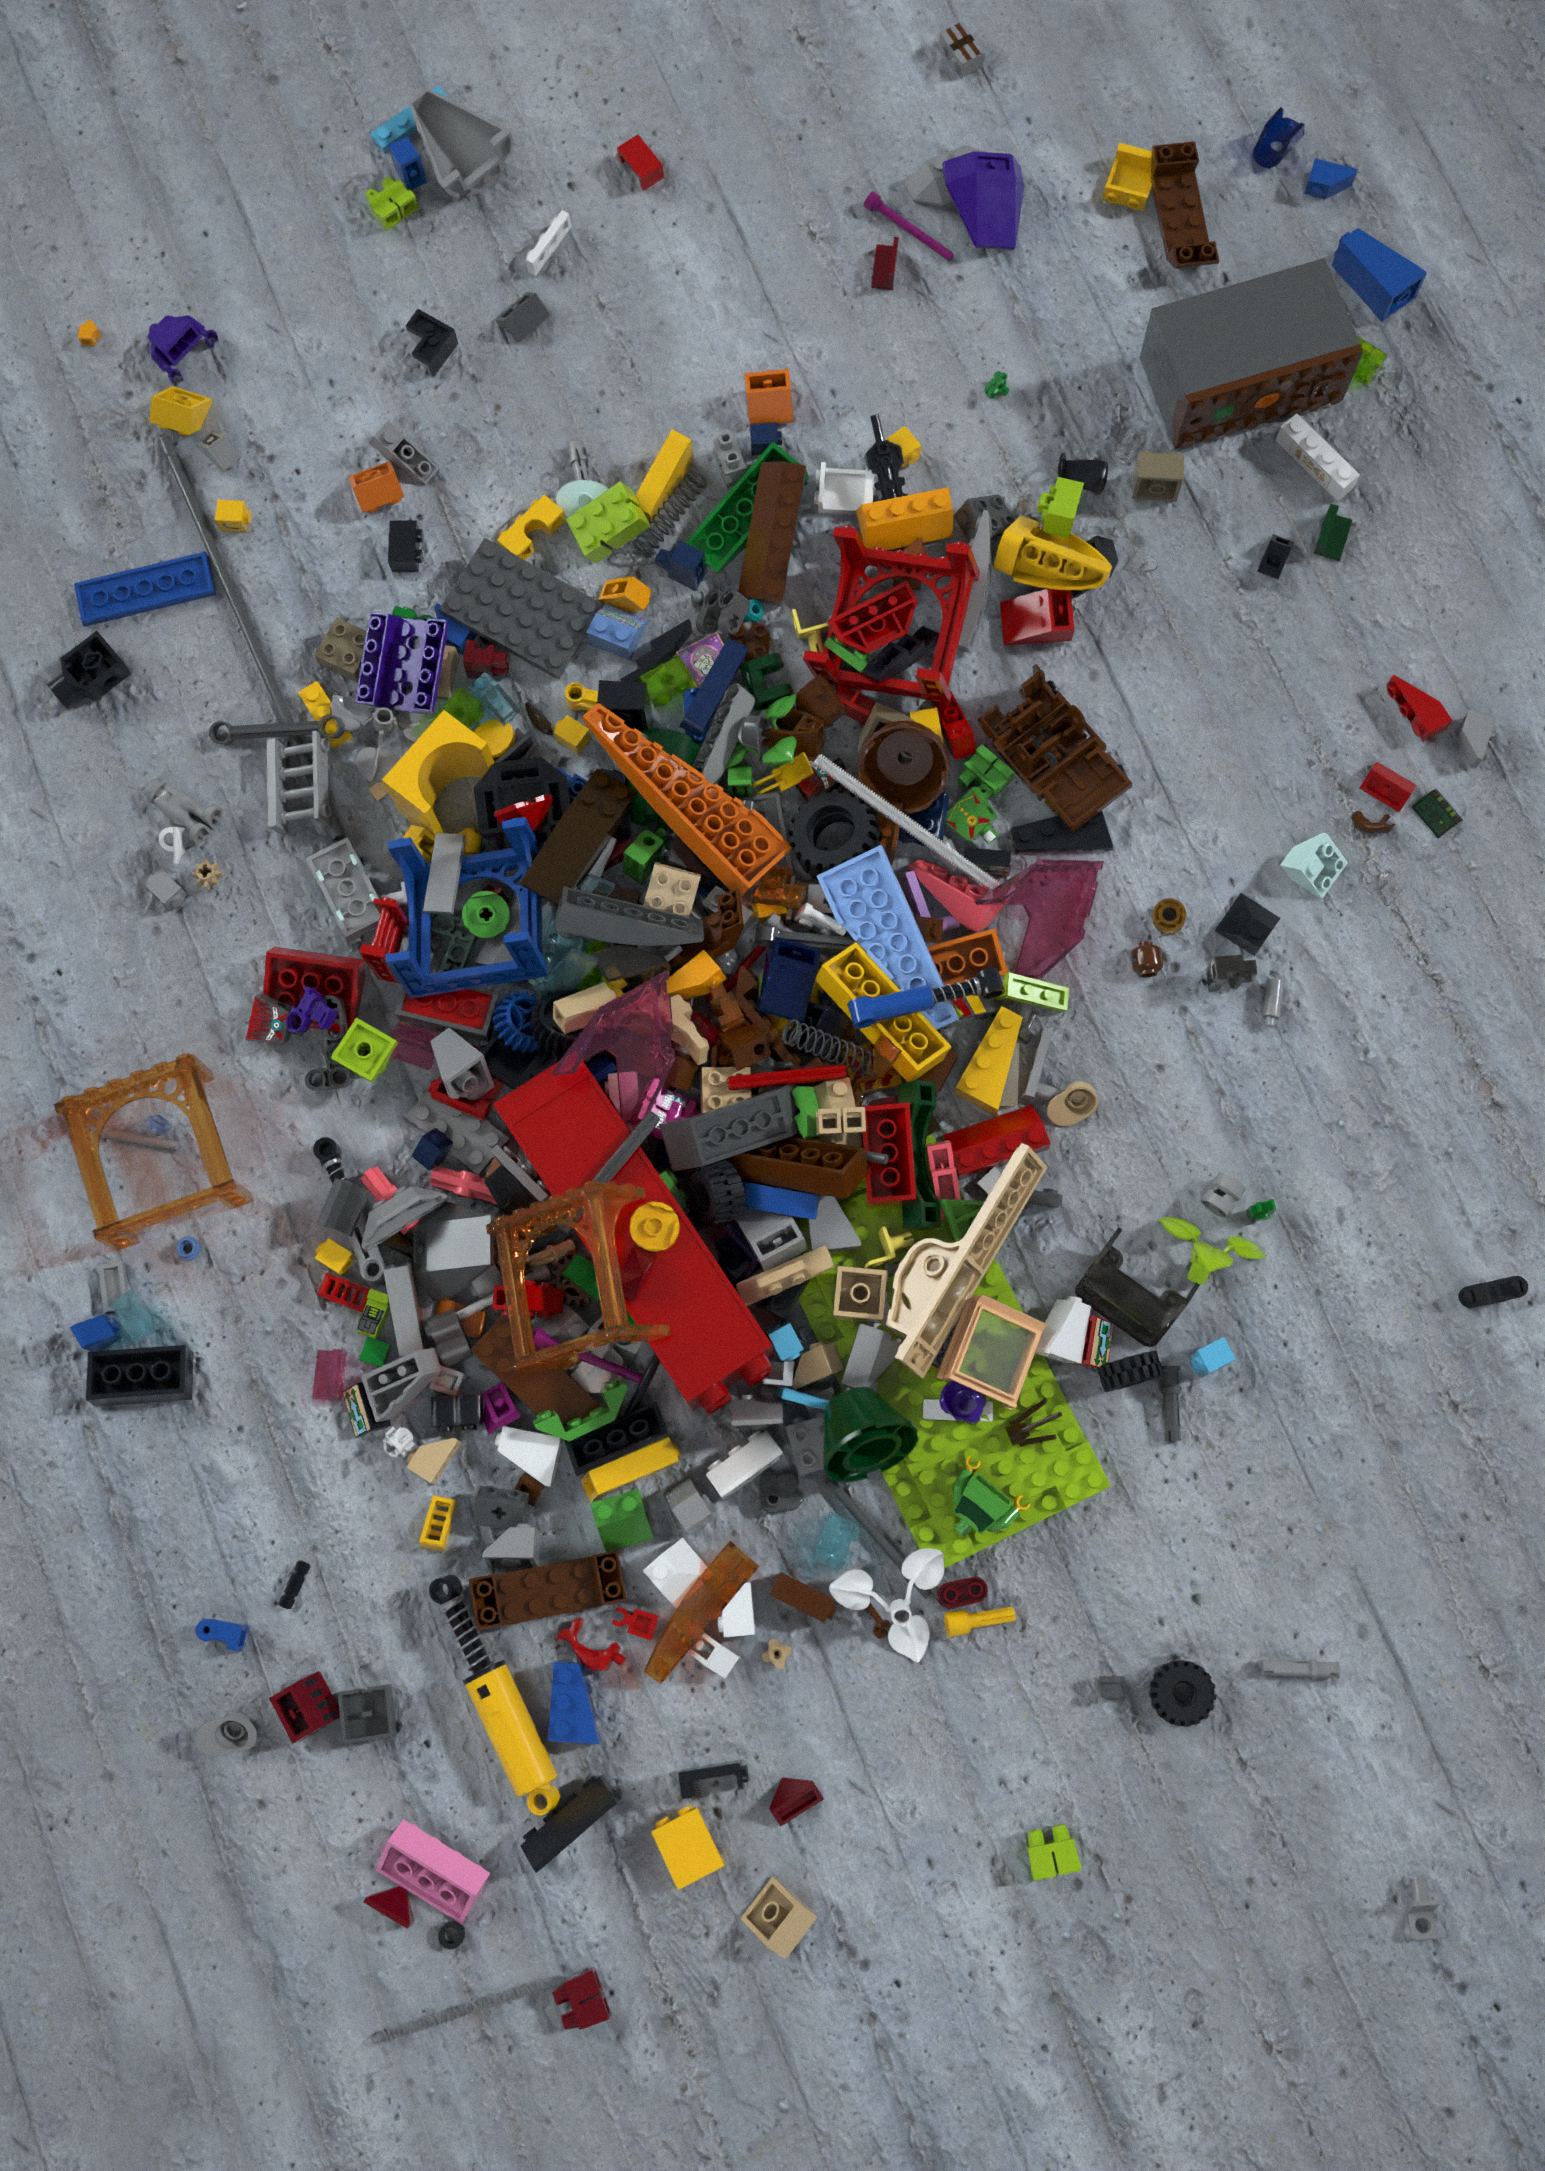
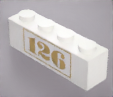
M1295 414L1280 427L1275 441L1337 501L1355 487L1360 474L1298 414Z

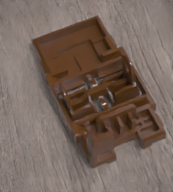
M1035 664L1032 666L1033 676L1022 684V688L1018 692L1025 701L1024 703L1017 705V708L1011 713L1008 712L1007 716H1004L999 707L995 705L977 720L984 733L990 739H993L992 746L995 750L998 749L999 755L1028 789L1033 794H1036L1039 801L1045 800L1046 805L1053 812H1056L1057 816L1073 833L1132 788V782L1116 765L1117 762L1113 757L1105 752L1107 750L1106 744L1086 723L1082 712L1075 705H1071L1060 692L1056 694L1052 692L1053 689L1045 681V673ZM1041 727L1044 729V731L1050 728V731L1048 732V740L1043 734H1040L1037 730H1039ZM1085 730H1086L1087 733L1090 735L1089 738H1087V735L1085 734ZM1032 734L1041 739V746L1037 747L1033 743V739L1030 738ZM1050 751L1056 757L1059 764L1050 767L1051 762L1044 754Z

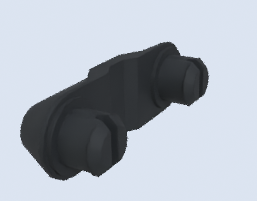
M1511 1276L1470 1285L1459 1291L1458 1298L1460 1303L1467 1308L1499 1303L1524 1296L1528 1291V1282L1523 1277Z

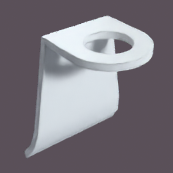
M167 827L160 832L159 843L163 849L174 852V863L176 865L179 864L181 856L186 852L185 828ZM167 833H173V846L165 843L164 837Z

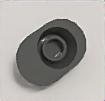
M762 710L760 715L743 717L738 728L739 742L744 747L758 751L760 764L763 763L762 741L764 737L761 734L766 730L767 716L765 710Z

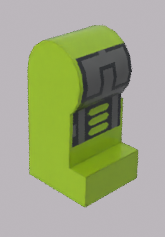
M370 1289L363 1315L358 1324L357 1333L377 1339L381 1334L391 1309L387 1294Z

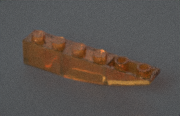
M732 1541L728 1542L697 1579L679 1604L659 1638L644 1670L647 1675L659 1684H662L741 1587L760 1567Z

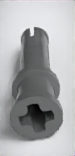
M1162 1366L1164 1375L1161 1376L1162 1387L1159 1388V1392L1163 1394L1165 1441H1181L1178 1394L1182 1391V1387L1179 1386L1178 1371L1181 1368L1180 1366Z

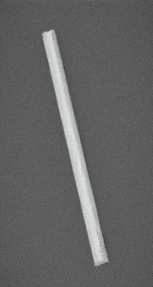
M819 754L816 758L814 766H819L821 771L824 770L823 772H826V774L829 773L828 776L831 775V778H836L835 781L838 780V783L841 782L840 784H843L845 788L848 787L847 789H850V792H855L857 797L860 796L859 798H862V800L865 799L864 802L867 801V804H872L871 807L874 806V809L877 808L876 810H879L881 814L884 813L886 818H891L893 823L896 822L895 824H898V826L901 825L900 828L903 827V830H908L907 833L910 832V835L913 833L912 836L918 837L917 840L920 839L919 841H922V844H927L929 849L932 847L931 850L934 849V852L937 851L936 854L939 853L941 857L944 856L943 859L946 858V861L949 859L948 862L951 861L953 866L956 864L955 867L961 868L960 871L963 870L965 875L968 873L967 876L970 875V878L973 876L972 880L974 878V881L978 880L977 883L980 882L979 885L982 884L984 888L987 887L986 890L989 889V892L992 890L991 893L997 894L996 897L999 895L998 898L1002 897L1001 900L1004 899L1003 902L1010 896L1012 892L1006 889L1007 887L992 879L990 875H987L988 873L985 874L983 870H980L981 868L978 869V866L976 867L971 861L963 858L964 856L961 857V854H956L957 851L954 852L952 847L949 848L947 844H944L945 842L942 843V840H937L938 837L935 838V835L930 834L928 830L925 831V828H920L921 825L918 826V823L913 822L914 820H911L909 816L906 817L904 813L901 814L902 811L899 812V809H894L892 804L889 805L887 801L884 802L885 799L882 800V797H877L878 794L875 795L873 790L870 791L868 787L865 788L866 785L863 786V783H858L859 780L856 781V778L853 779L854 777H851V775L848 776L849 773L846 774V771H841L842 768L839 769V766L836 767L837 764L834 765L832 761L829 762L830 759L827 760V757H822V754Z

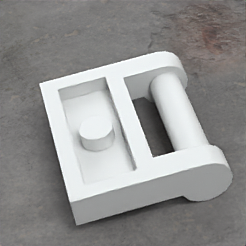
M805 903L799 908L792 919L806 929H812L821 935L843 936L847 931L836 919L813 909V905Z

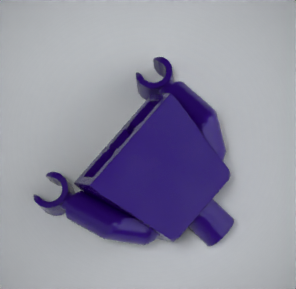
M167 315L158 324L153 323L149 327V334L147 335V339L151 343L149 349L152 360L163 372L168 373V378L174 386H177L173 380L174 376H180L182 380L184 379L180 371L172 369L171 366L175 367L202 336L205 337L206 345L211 348L214 347V343L210 338L219 341L218 335L214 330L206 331L205 326L188 315L179 317Z

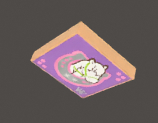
M717 632L676 652L677 657L696 688L701 687L724 646Z

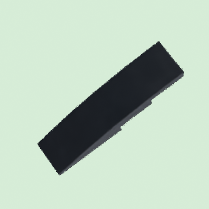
M687 619L650 641L651 651L636 659L637 669L621 678L620 681L646 683L664 668L691 635L692 626L690 620Z
M921 626L912 636L904 635L897 644L889 643L861 671L862 675L879 683L896 676L912 666L937 645L939 633Z

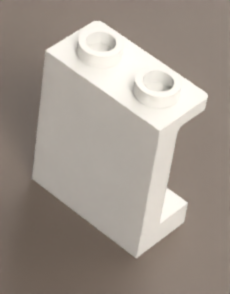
M821 462V470H816V484H820L819 490H815L814 504H818V513L857 515L856 510L862 504L873 502L875 474H872L871 470L868 471L867 465L866 470L826 468V462Z

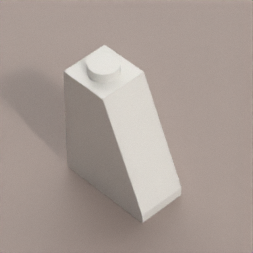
M1068 1296L1067 1300L1057 1299L1045 1321L1048 1325L1042 1332L1035 1353L1062 1363L1082 1364L1091 1306L1082 1303V1299L1078 1297Z
M503 1426L502 1431L497 1432L495 1446H498L497 1451L543 1485L553 1488L563 1439Z

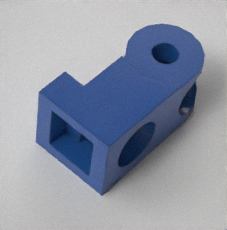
M203 1619L197 1624L196 1635L200 1640L228 1642V1650L243 1651L248 1631L247 1625L217 1619Z

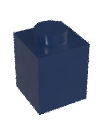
M777 423L750 424L751 455H761L772 442L782 445V431L777 432Z
M434 1128L421 1137L412 1157L430 1171L443 1163L454 1142L443 1132Z

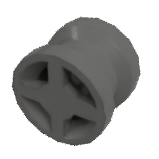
M1099 1676V1682L1102 1684L1100 1697L1125 1698V1692L1122 1684L1125 1682L1124 1676Z

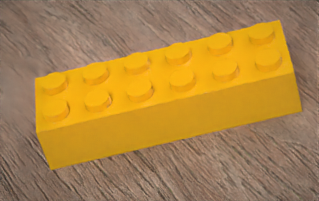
M857 942L824 963L815 978L816 982L851 1020L848 1002L862 996L873 998L900 992V989ZM920 1012L878 1021L869 1027L860 1029L907 1082L918 1079L943 1061L951 1048V1045Z

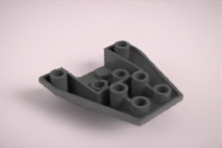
M446 1202L425 1215L414 1226L413 1275L433 1301L452 1298L494 1265V1234L496 1231L494 1215L453 1202Z

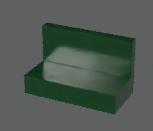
M1330 503L1313 554L1340 561L1353 520L1338 516L1339 506Z

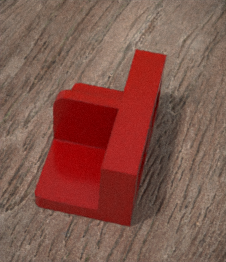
M839 685L836 694L848 710L845 715L865 725L876 702L862 696V689L860 688L854 692Z

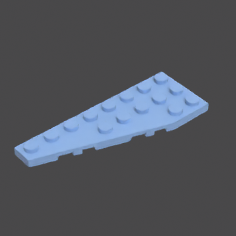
M882 845L817 875L835 919L901 991L926 985L932 989H935L936 986L944 987ZM948 1000L947 1003L945 1001L939 1002L938 1005L934 1004L933 1009L921 1012L936 1030L959 1020L951 1000Z

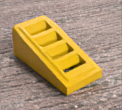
M432 1496L419 1540L422 1548L445 1552L457 1500ZM436 1506L449 1508L448 1512L436 1510ZM434 1516L446 1518L445 1522L435 1520ZM431 1527H440L443 1528L442 1532L431 1530ZM429 1536L440 1538V1540H431Z

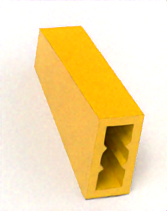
M673 429L670 431L635 495L640 504L639 508L643 510L648 522L653 521L652 516L658 514V508H663V502L668 501V495L673 494V489L678 486V482L683 479L694 462L691 439Z
M667 1438L588 1471L580 1481L589 1502L592 1503L674 1466L679 1461V1449L675 1443L671 1442L670 1438Z

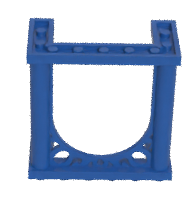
M526 817L502 821V829L512 848L463 856L458 883L460 885L475 879H493L508 885L516 893L520 903V932L504 935V944L513 958L512 961L430 974L431 919L433 914L425 913L423 908L431 862H425L411 837L388 841V850L401 869L406 885L409 908L408 951L386 954V963L410 999L549 976L548 966L543 959L542 897L520 884H515L519 880L520 882L522 881L541 850V846ZM518 869L515 875L505 877L508 870Z

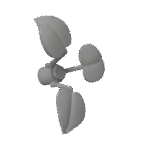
M333 695L331 702L332 715L343 720L345 731L356 732L361 724L367 726L374 721V728L379 732L377 749L366 747L358 753L356 759L359 772L371 783L382 782V779L396 764L394 753L390 750H382L383 735L391 730L392 724L398 730H404V736L407 740L416 742L439 716L435 712L429 715L401 712L397 722L391 710L379 708L370 717V706L355 703L356 697Z

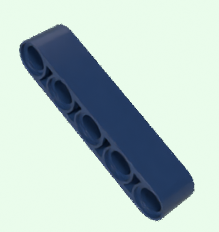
M728 637L685 713L680 728L701 738L725 692L743 663L749 647Z

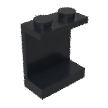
M493 1030L489 1037L490 1041L486 1046L482 1045L478 1051L483 1054L490 1075L513 1090L529 1081V1074L551 1059L552 1051L546 1052V1047H542L540 1051L536 1050L533 1053L526 1051L521 1054L519 1048L512 1051V1045L504 1046V1038L498 1039L500 1032Z

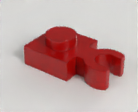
M616 1607V1611L623 1613L624 1619L620 1622L612 1620L613 1625L618 1627L629 1625L627 1633L652 1640L659 1618L658 1615L636 1608L633 1615H631L627 1609Z

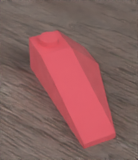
M924 859L914 861L908 866V869L915 872L916 877L948 912L970 931L978 932L988 927L1008 900L1007 898L1003 902L1004 899L1001 900L1002 897L998 898L999 895L996 897L997 894L991 893L992 890L989 892V889L986 890L987 887L984 888L982 884L980 887L968 882L969 877L961 875V877L950 875L947 868Z

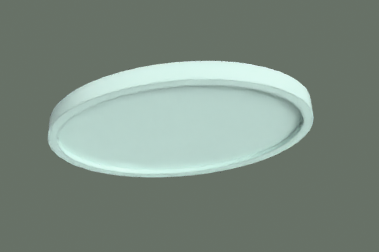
M590 480L572 481L560 488L556 496V502L564 511V514L570 517L607 491L608 488Z

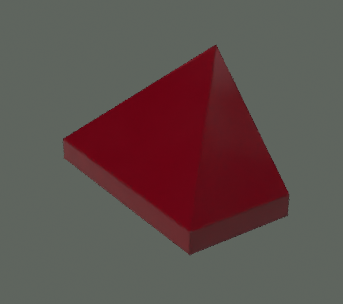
M633 1245L611 1290L635 1301L657 1256Z
M782 1777L769 1810L781 1827L824 1800L813 1781Z
M401 1886L371 1894L363 1901V1903L406 1929L414 1923L408 1892Z

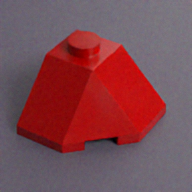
M542 795L534 798L535 802H532V800L522 801L496 811L494 815L501 825L502 821L526 817L533 833L541 830L553 799L551 795Z

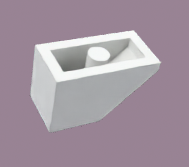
M694 1624L679 1645L703 1665L723 1678L727 1677L739 1659V1656Z

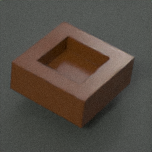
M524 1472L515 1489L529 1493L528 1504L533 1507L539 1500L545 1485Z

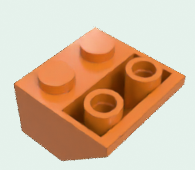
M789 369L744 373L749 427L750 424L794 423Z

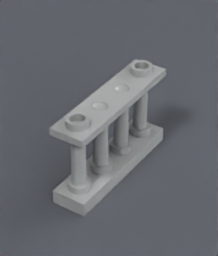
M312 731V743L286 747L275 738L267 740L268 827L279 834L288 833L289 821L314 817L315 820L323 825H329L331 808L329 806L328 751L330 746L327 738L318 731ZM313 752V764L286 769V759L288 756ZM313 774V786L287 790L288 778ZM314 795V808L287 812V802L290 799Z

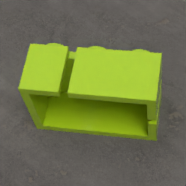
M621 481L566 519L584 556L595 563H598L612 553V550L601 542L604 541V543L617 550L650 527L643 510L639 508L640 504L632 489Z

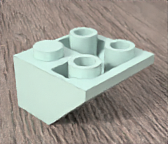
M1321 833L1294 846L1280 866L1292 881L1316 897L1323 899L1348 862L1329 835Z

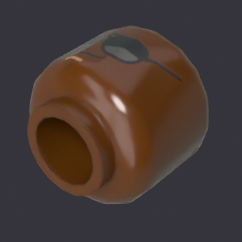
M1140 942L1139 946L1131 951L1132 969L1135 973L1139 974V977H1154L1162 970V950L1160 947L1153 945V942Z

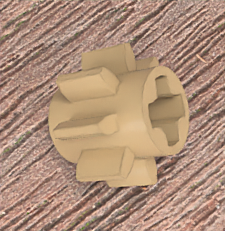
M205 859V863H196V872H192L194 878H197L195 883L199 887L204 884L207 890H210L211 886H219V878L223 877L221 871H217L220 866L216 862L211 865L208 859Z

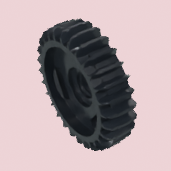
M566 987L565 991L557 988L556 993L549 991L547 996L542 995L541 999L536 1001L533 1007L530 1021L534 1040L539 1042L541 1048L546 1047V1052L554 1051L555 1056L562 1054L563 1058H565L572 1052L577 1051L583 1060L587 1055L593 1058L595 1053L602 1055L603 1050L608 1051L609 1047L614 1045L615 1039H617L619 1025H604L599 1031H595L596 1026H591L564 1034L553 1019V1002L582 991L577 990V987L574 990H569Z

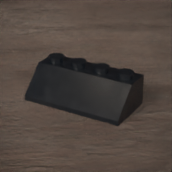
M653 1402L618 1417L615 1421L571 1441L565 1440V1444L575 1475L580 1477L588 1471L670 1438L671 1435L657 1402Z
M593 1775L582 1785L585 1788L583 1792L578 1796L575 1792L562 1802L565 1807L557 1813L554 1809L543 1819L545 1824L539 1830L533 1827L523 1836L525 1842L520 1847L536 1873L621 1800L620 1796L603 1775L598 1779Z

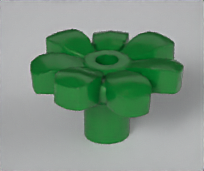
M997 371L994 374V378H991L989 381V385L985 387L984 392L990 399H994L995 396L1000 394L1006 396L1009 393V388L1005 386L1007 383L1006 378L1008 377L1005 372Z

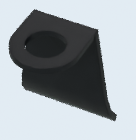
M1062 452L1058 464V477L1084 483L1083 489L1099 495L1104 490L1107 482L1108 463L1102 460H1067L1066 454Z

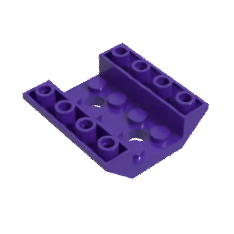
M370 612L355 703L377 708H388L393 711L424 715L433 714L449 621L427 618V621L407 619L388 613ZM419 638L420 645L415 649L414 641ZM412 683V692L407 695L406 688Z

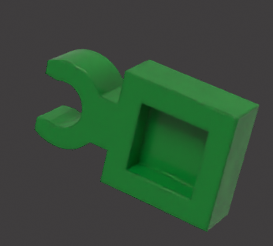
M1274 1199L1266 1202H1256L1255 1205L1250 1206L1246 1210L1248 1219L1256 1218L1257 1222L1268 1220L1271 1218L1270 1215L1276 1211Z

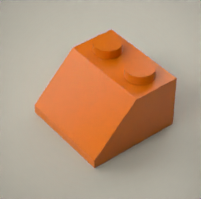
M390 461L348 476L362 513L366 511L367 513L375 512L380 509L379 506L387 503L388 505H394L404 497Z

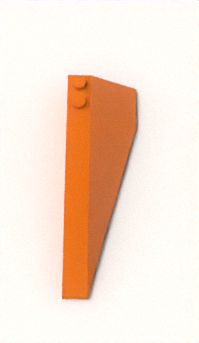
M596 704L582 716V720L640 794L730 891L738 888L740 897H742L793 848L759 812L754 809L751 811L742 805L743 801L737 797L732 798L723 792L724 788L707 781L705 775L674 754L672 756L662 750L663 747L656 742L652 743L641 736L642 732L625 725L623 719L601 704Z

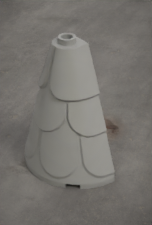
M427 88L417 93L409 101L418 133L423 139L438 183L449 195L457 198L460 195L471 197L482 192L497 180L508 164L505 161L507 155L512 154L513 149L512 134L504 125Z

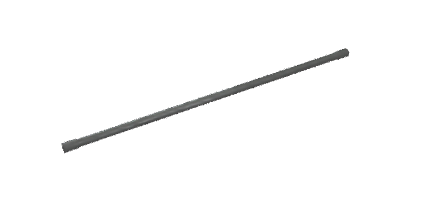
M162 436L158 439L160 448L173 472L282 723L294 722L179 461L178 453L171 437ZM288 736L292 746L303 744L300 736ZM308 753L296 755L301 766L312 764ZM313 774L305 775L309 786H313ZM329 803L331 816L329 817V825L326 828L332 841L338 842L345 838V834Z

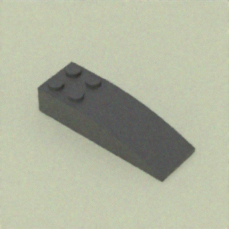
M563 886L555 930H558L561 934L583 936L588 941L600 940L619 944L646 946L680 945L703 942L704 940L703 920Z

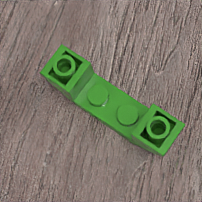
M618 1379L605 1383V1388L600 1391L607 1408H596L589 1413L590 1416L582 1420L580 1417L572 1419L566 1423L567 1427L563 1428L558 1414L555 1411L550 1412V1410L537 1414V1419L532 1422L537 1430L571 1441L615 1421L628 1389L627 1384L623 1380L618 1381Z

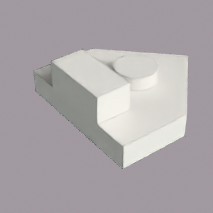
M613 1348L603 1358L623 1366V1358ZM583 1361L571 1374L587 1393L592 1394L601 1393L600 1390L605 1388L604 1384L611 1380H623V1377Z

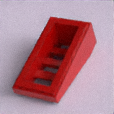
M326 1273L317 1295L363 1313L370 1289ZM334 1281L336 1283L330 1295L328 1294V1292L330 1290L332 1282ZM345 1285L341 1298H337L341 1286ZM351 1288L355 1289L350 1302L346 1300ZM360 1292H363L364 1295L360 1305H355Z

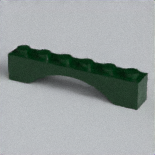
M914 1080L898 1085V1103H910L917 1200L902 1204L903 1230L924 1231L941 1227L940 1202L930 1185L925 1160L927 1131L936 1107L935 1082Z

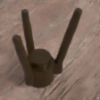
M1043 1399L1017 1419L1010 1421V1426L1005 1427L1012 1445L1019 1444L1020 1447H1023L1027 1444L1056 1439V1435L1026 1438L1030 1436V1430L1061 1417L1062 1413L1057 1412L1027 1426L1025 1422L1021 1423L1047 1403V1399Z

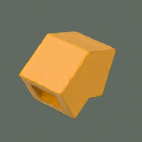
M92 319L79 326L78 339L82 346H96V340L102 337Z

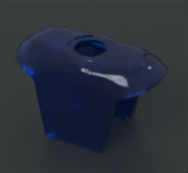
M1281 107L1266 122L1253 149L1252 156L1254 160L1264 168L1270 169L1277 166L1305 134V124L1302 122L1299 124L1293 119L1283 117L1284 109ZM1279 141L1283 144L1281 151H1275L1272 149L1271 144Z

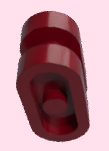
M970 1577L942 1584L938 1588L936 1596L941 1606L954 1608L983 1601L988 1594V1586L983 1579Z

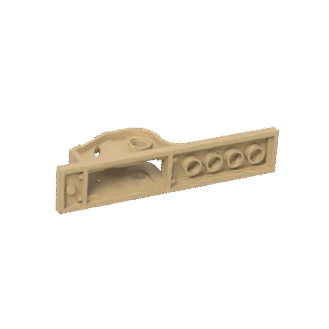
M1021 1143L1019 1148H1016L963 1239L955 1243H945L935 1238L923 1239L909 1249L904 1259L898 1265L893 1282L894 1295L892 1307L889 1309L886 1325L904 1339V1342L898 1347L895 1358L921 1378H924L1048 1168L1028 1145ZM903 1295L907 1297L909 1309L904 1302Z

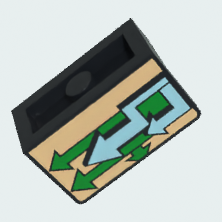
M965 847L964 858L971 861L976 867L978 866V869L981 868L980 870H983L985 874L1009 876L1011 870V851Z
M363 1382L356 1383L342 1392L356 1438L391 1426L390 1420L375 1421Z

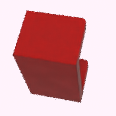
M639 134L617 147L618 160L621 163L626 161L639 177L640 187L643 191L664 178L663 164Z

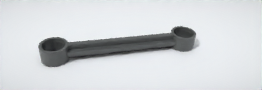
M330 714L323 716L319 721L233 726L227 722L217 721L211 725L209 736L214 743L220 745H230L235 739L312 735V731H318L322 736L330 739H338L345 731V724L341 718ZM330 719H335L338 724L337 731L333 735H328L325 730V725ZM225 725L228 728V737L224 741H219L217 730Z
M770 926L757 927L755 933V944L764 947L787 945L844 951L857 942L852 937L780 931Z

